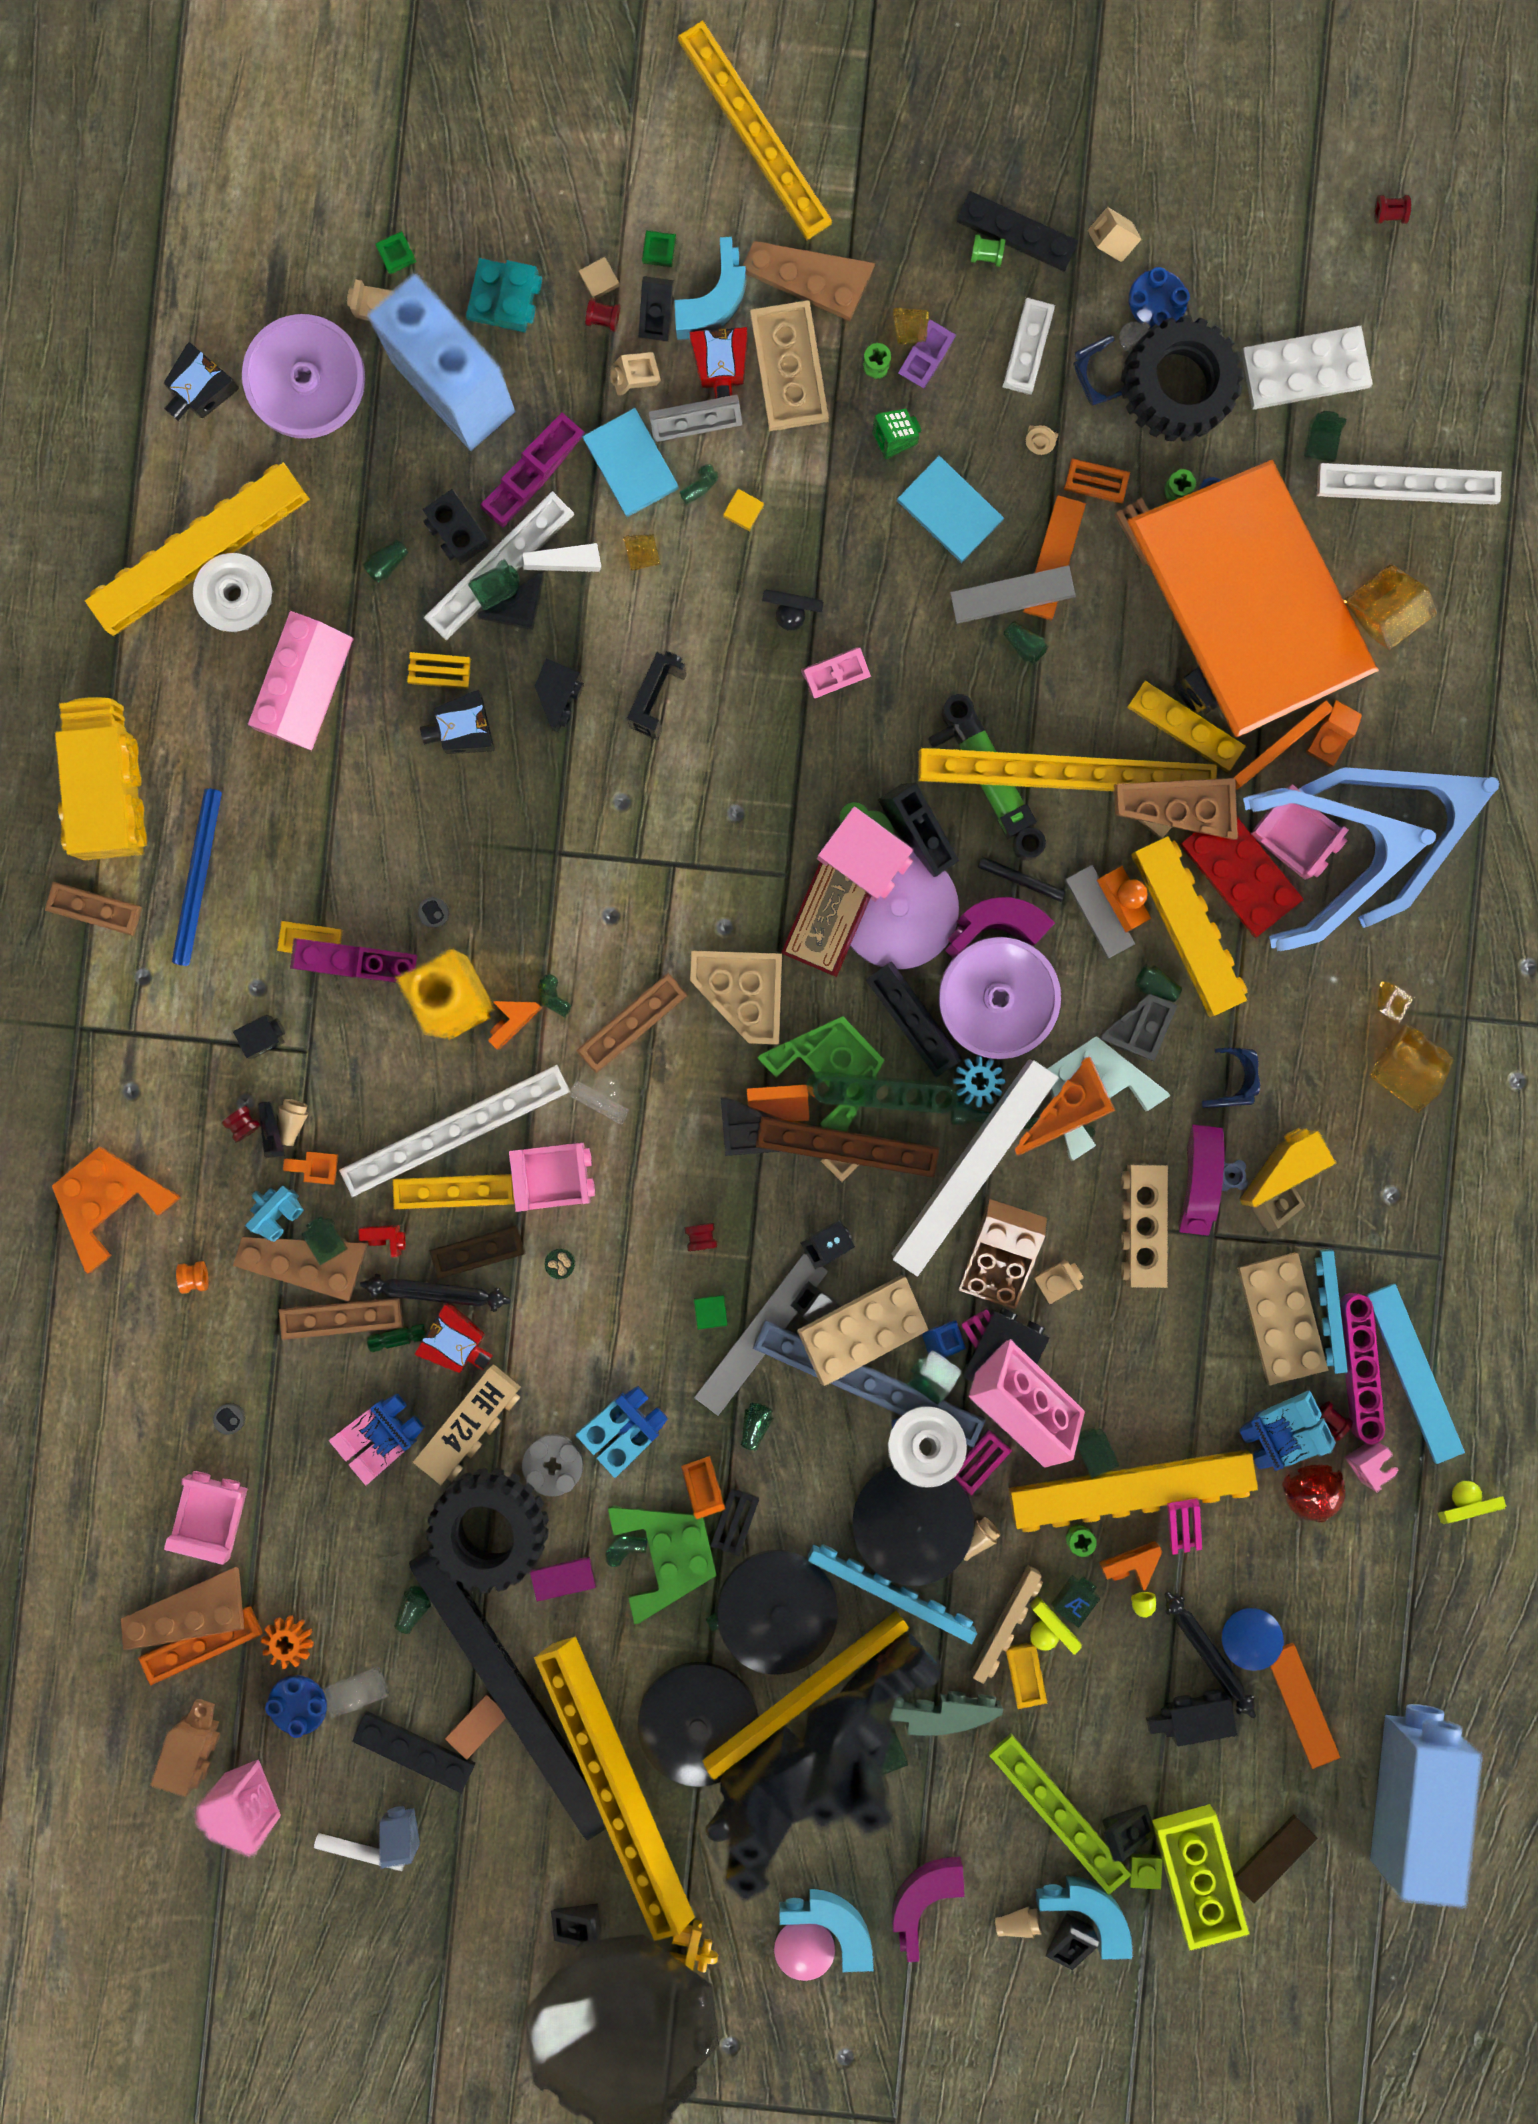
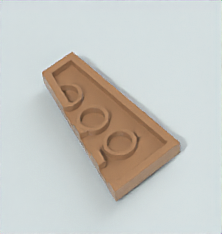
M757 241L753 242L742 265L746 268V275L801 300H809L810 304L848 321H851L875 269V263Z
M1235 778L1114 785L1116 816L1233 840L1238 839Z
M244 1236L241 1238L233 1266L350 1301L368 1243L278 1238L273 1242L265 1237Z
M234 1567L122 1618L123 1650L138 1649L245 1629L239 1568Z

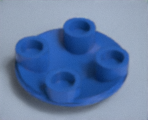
M1155 267L1141 274L1134 281L1129 292V306L1138 322L1148 328H1152L1154 325H1160L1166 319L1173 317L1177 321L1181 316H1184L1190 294L1176 275L1162 267Z
M1246 1608L1234 1613L1225 1623L1222 1631V1645L1226 1655L1235 1665L1246 1670H1262L1274 1664L1281 1655L1284 1644L1283 1632L1279 1623L1269 1613L1256 1608Z
M291 1675L281 1679L273 1686L265 1710L279 1729L294 1738H299L313 1732L321 1725L326 1716L327 1701L323 1690L315 1681L305 1676Z

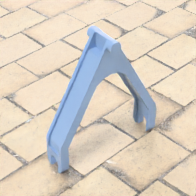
M1345 767L1299 788V790L1306 794L1315 795L1339 783L1428 790L1438 796L1445 806L1447 813L1445 831L1394 901L1358 917L1364 928L1404 911L1411 906L1481 809L1499 788V781L1494 777L1483 778Z
M1278 788L1244 797L1245 810L1252 809L1253 812L1294 803L1361 823L1371 832L1375 841V856L1370 867L1306 926L1270 935L1271 948L1277 947V951H1284L1324 940L1426 845L1432 844L1436 839L1435 832L1287 788Z

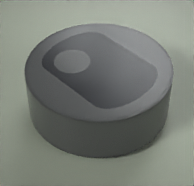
M430 897L419 905L418 917L424 925L430 928H439L447 922L449 908L441 899Z
M234 1403L220 1406L213 1416L215 1428L220 1433L226 1435L238 1432L244 1426L246 1420L244 1410Z

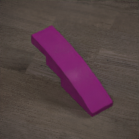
M561 413L521 453V459L501 478V484L481 503L480 509L499 526L504 528L564 461L582 438L584 431L564 413Z

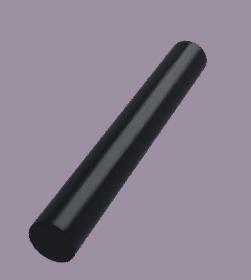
M983 856L978 865L980 869L1059 902L1062 901L1066 892Z

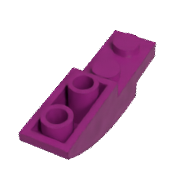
M294 938L290 969L398 983L397 977L416 969L417 955Z

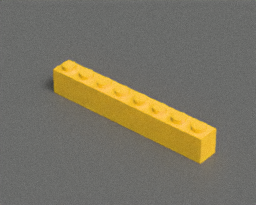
M285 463L272 465L265 470L262 478L256 482L251 481L244 484L236 496L230 500L224 499L217 503L213 512L205 517L200 516L194 519L189 524L190 528L181 534L176 533L168 537L164 542L165 545L158 550L145 553L139 559L140 562L131 569L125 568L115 575V580L108 585H100L92 590L90 597L85 602L104 630L115 636L194 581L200 569L209 560L222 554L234 553L309 501V497Z
M1240 1450L1011 1487L1008 1490L1015 1527L1017 1529L1022 1528V1532H1034L1040 1530V1525L1052 1524V1527H1064L1070 1525L1071 1520L1082 1519V1522L1085 1523L1100 1520V1516L1112 1514L1114 1518L1129 1516L1130 1511L1142 1509L1143 1513L1159 1511L1160 1506L1167 1505V1503L1196 1498L1198 1500L1202 1499V1503L1220 1501V1496L1232 1495V1498H1244L1250 1496V1491L1258 1490L1252 1453L1248 1450Z

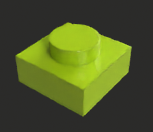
M1131 1854L1129 1871L1132 1875L1129 1877L1130 1888L1161 1889V1855Z

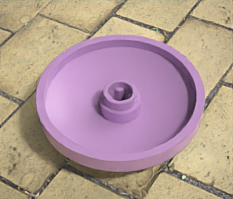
M295 314L273 321L254 337L244 357L242 383L250 406L270 428L289 437L316 438L337 430L354 414L363 396L365 370L357 347L343 329L319 316Z
M913 851L909 856L913 859V862L903 875L900 872L896 873L891 880L896 885L886 899L880 896L874 902L870 898L850 945L859 956L879 967H884L892 961L898 970H904L927 963L950 942L948 938L955 932L957 926L959 901L953 881L946 871L933 877Z
M992 937L970 944L951 960L941 979L938 997L939 1008L947 1030L959 1044L983 1057L1007 1059L1031 1051L1049 1035L1060 1011V984L1054 968L1036 948L1017 939Z

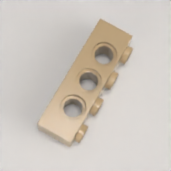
M1127 1165V1171H1122V1189H1127V1201H1122L1121 1206L1122 1219L1126 1220V1232H1122L1121 1235L1122 1250H1126V1262L1121 1264L1122 1280H1126V1285L1129 1287L1167 1288L1168 1166ZM1142 1187H1147L1151 1192V1198L1145 1204H1141L1137 1199V1192ZM1147 1217L1151 1222V1228L1147 1233L1140 1234L1137 1230V1222L1141 1218ZM1142 1248H1148L1151 1253V1258L1146 1264H1139L1137 1261V1253Z

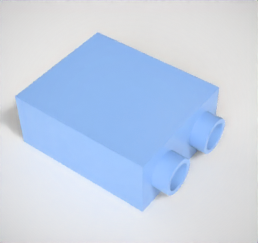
M413 274L368 314L392 364L470 451L515 413L500 368L416 274Z
M1409 1704L1406 1706L1405 1717L1385 1715L1370 1860L1402 1900L1465 1907L1481 1754L1461 1736L1462 1727L1443 1721L1444 1711L1431 1706Z

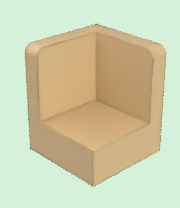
M1109 207L1102 212L1088 229L1096 247L1120 262L1142 240L1134 224Z

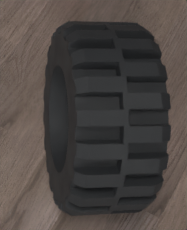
M1181 316L1177 321L1173 317L1166 319L1160 325H1154L1150 328L1126 358V367L1121 375V381L1125 382L1121 389L1122 398L1129 399L1126 409L1129 415L1135 412L1138 416L1135 423L1140 428L1147 425L1151 428L1149 434L1156 438L1160 434H1165L1164 439L1166 441L1174 442L1180 437L1182 442L1192 440L1195 436L1201 437L1225 419L1235 407V400L1240 397L1242 386L1238 384L1244 379V369L1237 367L1242 361L1240 353L1238 351L1233 352L1231 347L1235 343L1230 336L1225 339L1220 334L1223 329L1216 324L1213 328L1208 327V320L1199 317L1195 322H1191V316ZM1173 354L1183 355L1198 364L1206 380V394L1199 403L1193 405L1180 404L1170 399L1163 392L1157 379V365L1163 357Z
M483 1468L477 1469L473 1475L470 1472L462 1475L439 1497L427 1521L430 1526L426 1530V1540L432 1541L428 1550L431 1557L437 1556L439 1560L436 1563V1567L440 1572L446 1570L450 1574L448 1580L454 1584L457 1580L464 1583L463 1589L472 1591L474 1587H479L480 1593H490L493 1587H495L496 1591L499 1592L506 1590L510 1584L516 1585L532 1570L545 1548L544 1543L548 1539L549 1529L545 1526L549 1520L547 1512H541V1508L544 1505L541 1497H534L532 1495L534 1487L529 1483L524 1486L518 1482L520 1476L514 1473L510 1477L505 1476L503 1469L495 1468L492 1473H488V1469ZM478 1506L489 1507L500 1512L512 1527L514 1534L512 1547L502 1553H488L476 1548L465 1535L462 1524L464 1513L469 1508Z

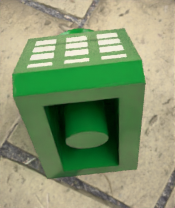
M907 409L875 415L872 434L885 460L918 444V433L921 432V428L914 415L910 417Z

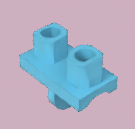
M282 1186L277 1192L269 1188L264 1195L259 1191H255L252 1197L256 1203L250 1209L254 1217L245 1226L251 1232L275 1242L284 1231L276 1222L277 1219L283 1214L288 1220L293 1221L304 1211L297 1200L299 1195L293 1189L289 1190L285 1186Z

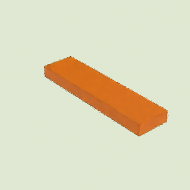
M1057 495L1034 573L1069 565L1086 503ZM1058 601L1025 608L1023 612L1052 621Z
M1327 700L1316 707L1233 777L1235 778L1236 790L1246 784L1333 711V707Z
M251 1605L243 1609L245 1628L243 1630L171 1642L139 1656L138 1660L150 1686L262 1635V1629Z
M1293 1643L1283 1646L1281 1655L1270 1666V1669L1309 1765L1312 1769L1339 1759L1340 1755L1297 1649Z

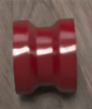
M247 1106L238 1109L222 1121V1125L233 1133L232 1138L235 1143L245 1139L261 1126L258 1120L252 1119L250 1109Z
M714 1223L684 1227L685 1234L689 1236L688 1251L717 1247V1241L713 1239L712 1234L715 1229Z

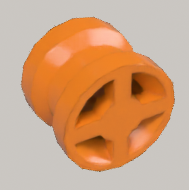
M204 1261L195 1262L191 1266H188L186 1263L177 1265L176 1278L181 1294L189 1293L192 1289H197L198 1291H206L208 1289V1271Z

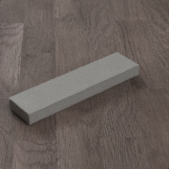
M1070 566L950 592L957 624L1076 597Z

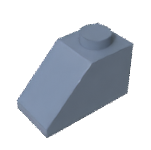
M404 1806L387 1810V1813H384L379 1822L381 1869L412 1863L420 1846L414 1808L405 1810Z

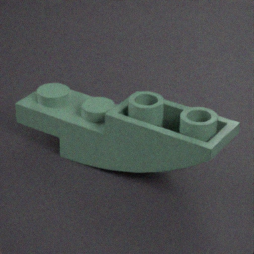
M949 1691L948 1695L940 1694L939 1706H934V1702L929 1700H916V1703L904 1702L903 1698L898 1697L895 1701L890 1720L906 1722L908 1735H945L962 1732L986 1724L1001 1716L1003 1707L1001 1702L996 1701V1697L991 1695H978V1698L966 1697L965 1693Z

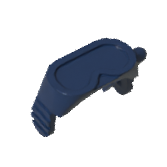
M1112 335L1104 337L1075 352L1076 361L1073 364L1084 393L1092 406L1122 395L1121 391L1110 396L1102 395L1092 388L1087 378V365L1090 356L1097 351H1102L1103 348L1107 347L1106 345L1115 341Z
M1245 1048L1215 1049V1053L1227 1052L1240 1060L1244 1069V1082L1240 1090L1230 1097L1224 1096L1215 1100L1202 1101L1203 1108L1254 1104V1096H1257L1260 1092L1259 1064L1256 1051Z

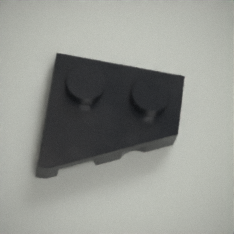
M721 1097L725 1156L781 1152L755 1146L760 1117L780 1118L730 1098Z

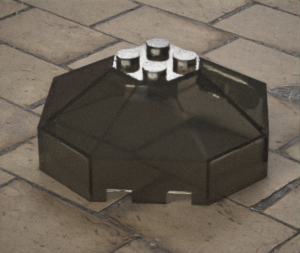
M644 1934L581 1941L528 2006L525 2022L533 2085L542 2092L545 2089L549 2090L558 2097L560 2105L577 2117L582 2114L592 2121L593 2124H668L673 2119V2112L681 2103L685 2104L698 2089V2069L719 2045L712 1984Z

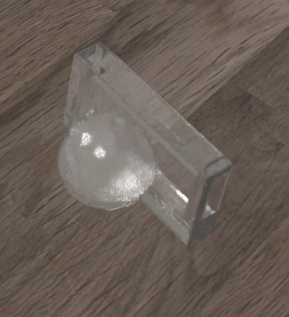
M609 1075L601 1076L593 1083L592 1089L577 1080L575 1081L570 1093L572 1098L620 1125L624 1123L628 1116L629 1109L616 1103L622 1093L621 1085L616 1078Z
M379 1666L322 1687L331 1718L350 1711L359 1710L365 1705L387 1698L390 1695Z

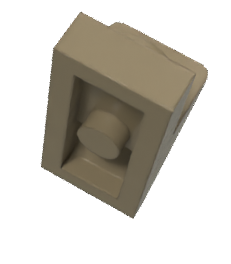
M1293 1186L1266 1202L1252 1207L1261 1225L1268 1232L1279 1229L1305 1207V1204Z

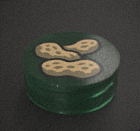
M555 1249L545 1259V1270L555 1279L567 1278L575 1269V1258L566 1249Z

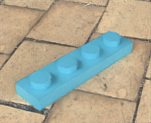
M1332 1249L1319 1250L1320 1257L1315 1258V1268L1317 1276L1322 1275L1323 1287L1318 1288L1320 1306L1326 1305L1327 1317L1322 1318L1323 1335L1329 1336L1330 1348H1325L1327 1366L1333 1367L1335 1374L1348 1373L1334 1251Z

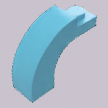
M720 237L721 276L716 287L710 293L700 298L674 300L677 340L690 339V332L718 330L738 310L745 292L746 268L745 266H739L738 247L732 248V237Z
M1066 1876V1888L1056 1884L1045 1885L1044 1889H1036V1902L1039 1911H1078L1086 1914L1096 1923L1099 1940L1098 1951L1101 1959H1132V1939L1126 1919L1115 1899L1108 1895L1101 1886L1084 1878Z
M809 1889L810 1901H804L801 1898H789L785 1902H779L780 1925L818 1924L828 1928L836 1935L842 1950L843 1972L873 1971L872 1945L867 1925L860 1913L848 1901L828 1891Z

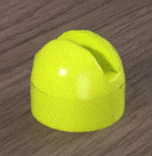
M1139 1592L1131 1596L1132 1608L1138 1616L1145 1618L1152 1616L1156 1610V1596L1154 1593Z

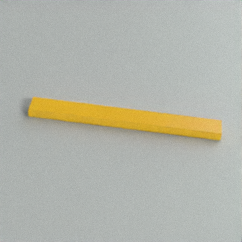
M700 21L678 35V42L805 239H810L832 225V220L704 21Z
M897 1611L892 1613L703 1759L706 1771L711 1778L716 1779L909 1630V1626Z

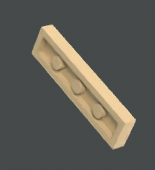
M1027 1565L971 1669L972 1677L983 1684L987 1677L992 1678L999 1666L997 1659L1001 1651H1007L1014 1638V1635L1011 1633L1016 1623L1021 1624L1024 1621L1028 1612L1026 1605L1030 1597L1035 1598L1042 1587L1043 1581L1040 1580L1042 1575L1034 1567Z

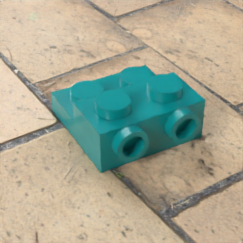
M479 258L466 314L467 320L526 333L528 323L532 324L535 317L536 307L532 305L534 294L539 295L542 285V276H539L537 267L509 260L505 264Z

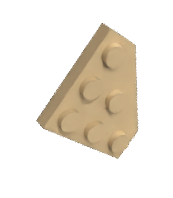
M691 951V983L749 1044L779 1045L782 954Z

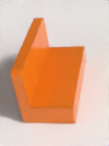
M808 1085L747 1089L748 1106L786 1121L800 1122L809 1120Z

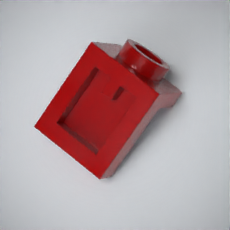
M400 1225L369 1226L359 1229V1241H368V1246L386 1245V1240H390L391 1257L400 1256L401 1250L406 1248L405 1232H400Z

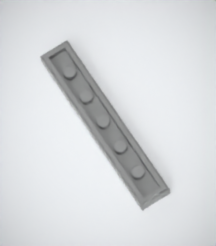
M803 1253L694 1398L719 1416L765 1355L753 1349L765 1320L786 1328L797 1313L790 1306L808 1281L817 1287L828 1273V1270L824 1267L815 1269L807 1254Z

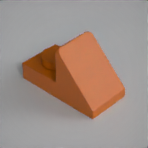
M1337 700L1332 705L1333 711L1325 717L1305 752L1329 767L1335 765L1349 739L1355 736L1362 714Z
M493 1001L509 1020L507 1022L501 1020L491 1029L490 1033L493 1036L488 1041L496 1049L500 1050L543 1007L536 1002Z
M1154 1541L1099 1562V1565L1106 1579L1112 1578L1114 1581L1129 1576V1571L1134 1570L1140 1587L1145 1591L1162 1551L1160 1546Z

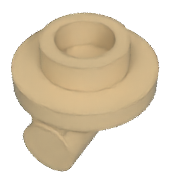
M1029 425L1026 445L1035 454H1047L1054 449L1058 433L1053 432V430L1046 426Z

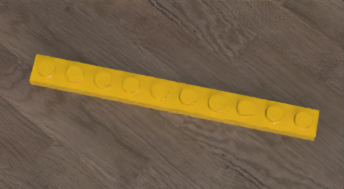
M921 748L919 750L918 781L1114 791L1115 784L1217 779L1216 764Z

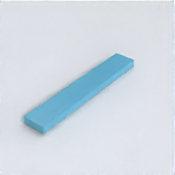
M1390 1284L1366 1294L1365 1296L1373 1304L1374 1318L1434 1463L1439 1464L1465 1453L1396 1284Z

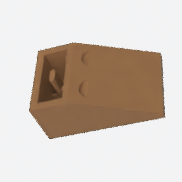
M989 1199L958 1291L1016 1309L1045 1238L1047 1218Z

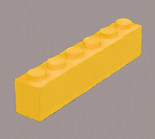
M1169 836L1131 854L1208 1016H1216L1247 1001L1245 996L1248 993L1247 987L1241 977L1236 978L1232 966L1235 965L1233 958L1227 949L1223 951L1219 939H1221L1220 931L1214 922L1210 923L1205 913L1208 911L1207 904L1201 895L1197 896L1192 886L1195 884L1194 877L1189 868L1184 869L1179 859L1182 857V853L1176 841L1171 842Z

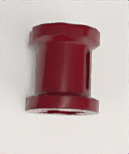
M1378 195L1374 211L1376 224H1381L1383 221H1401L1402 224L1409 222L1411 214L1410 195H1404L1403 198H1385L1384 195Z
M591 298L587 306L585 325L591 326L595 324L609 327L610 331L616 332L621 305L615 304L610 306L597 303L596 299Z
M1325 1402L1319 1408L1322 1414L1320 1419L1324 1418L1334 1440L1337 1442L1348 1433L1353 1425V1420L1350 1418L1345 1419L1333 1409L1331 1402Z

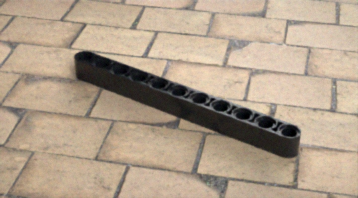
M427 1549L409 1561L412 1573L578 1830L589 1841L606 1830V1826L576 1757L469 1592L463 1589L464 1584L458 1580L455 1584L448 1580L450 1574L446 1570L443 1572L439 1571L436 1567V1563L439 1561L437 1556L431 1557Z

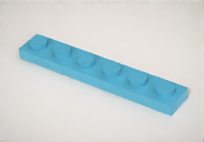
M824 1544L820 1548L815 1545L812 1546L808 1554L809 1562L970 1644L973 1643L977 1632L975 1627L972 1626L973 1621L959 1613L953 1616L945 1612L946 1607L931 1599L928 1603L919 1599V1593L907 1586H902L900 1589L892 1585V1581L882 1577L877 1572L872 1575L864 1571L865 1566L851 1558L845 1561L837 1557L838 1552Z

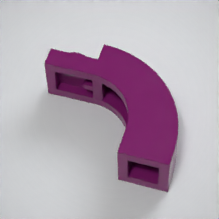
M1009 897L987 899L969 908L956 921L960 926L948 938L951 945L945 951L954 958L976 935L993 929L1007 932L1015 939L1034 946L1055 922L1041 909L1026 901Z
M1192 1124L1187 1144V1189L1178 1227L1181 1233L1209 1236L1212 1223L1217 1219L1223 1186V1128Z
M961 1857L940 1858L925 1863L913 1871L899 1888L892 1908L893 1932H899L900 1952L906 1951L907 1962H920L918 1922L925 1908L939 1899L965 1897Z

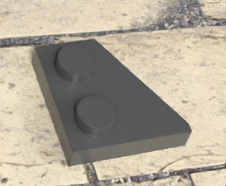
M1147 994L1104 1031L1099 1039L1150 1061H1155L1177 1005L1152 994Z

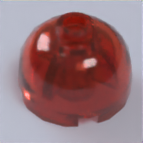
M1329 1465L1301 1467L1297 1469L1300 1475L1291 1478L1289 1474L1282 1483L1289 1508L1299 1518L1309 1521H1327L1342 1509L1346 1499V1488L1342 1472L1338 1470V1473L1333 1472L1332 1466Z

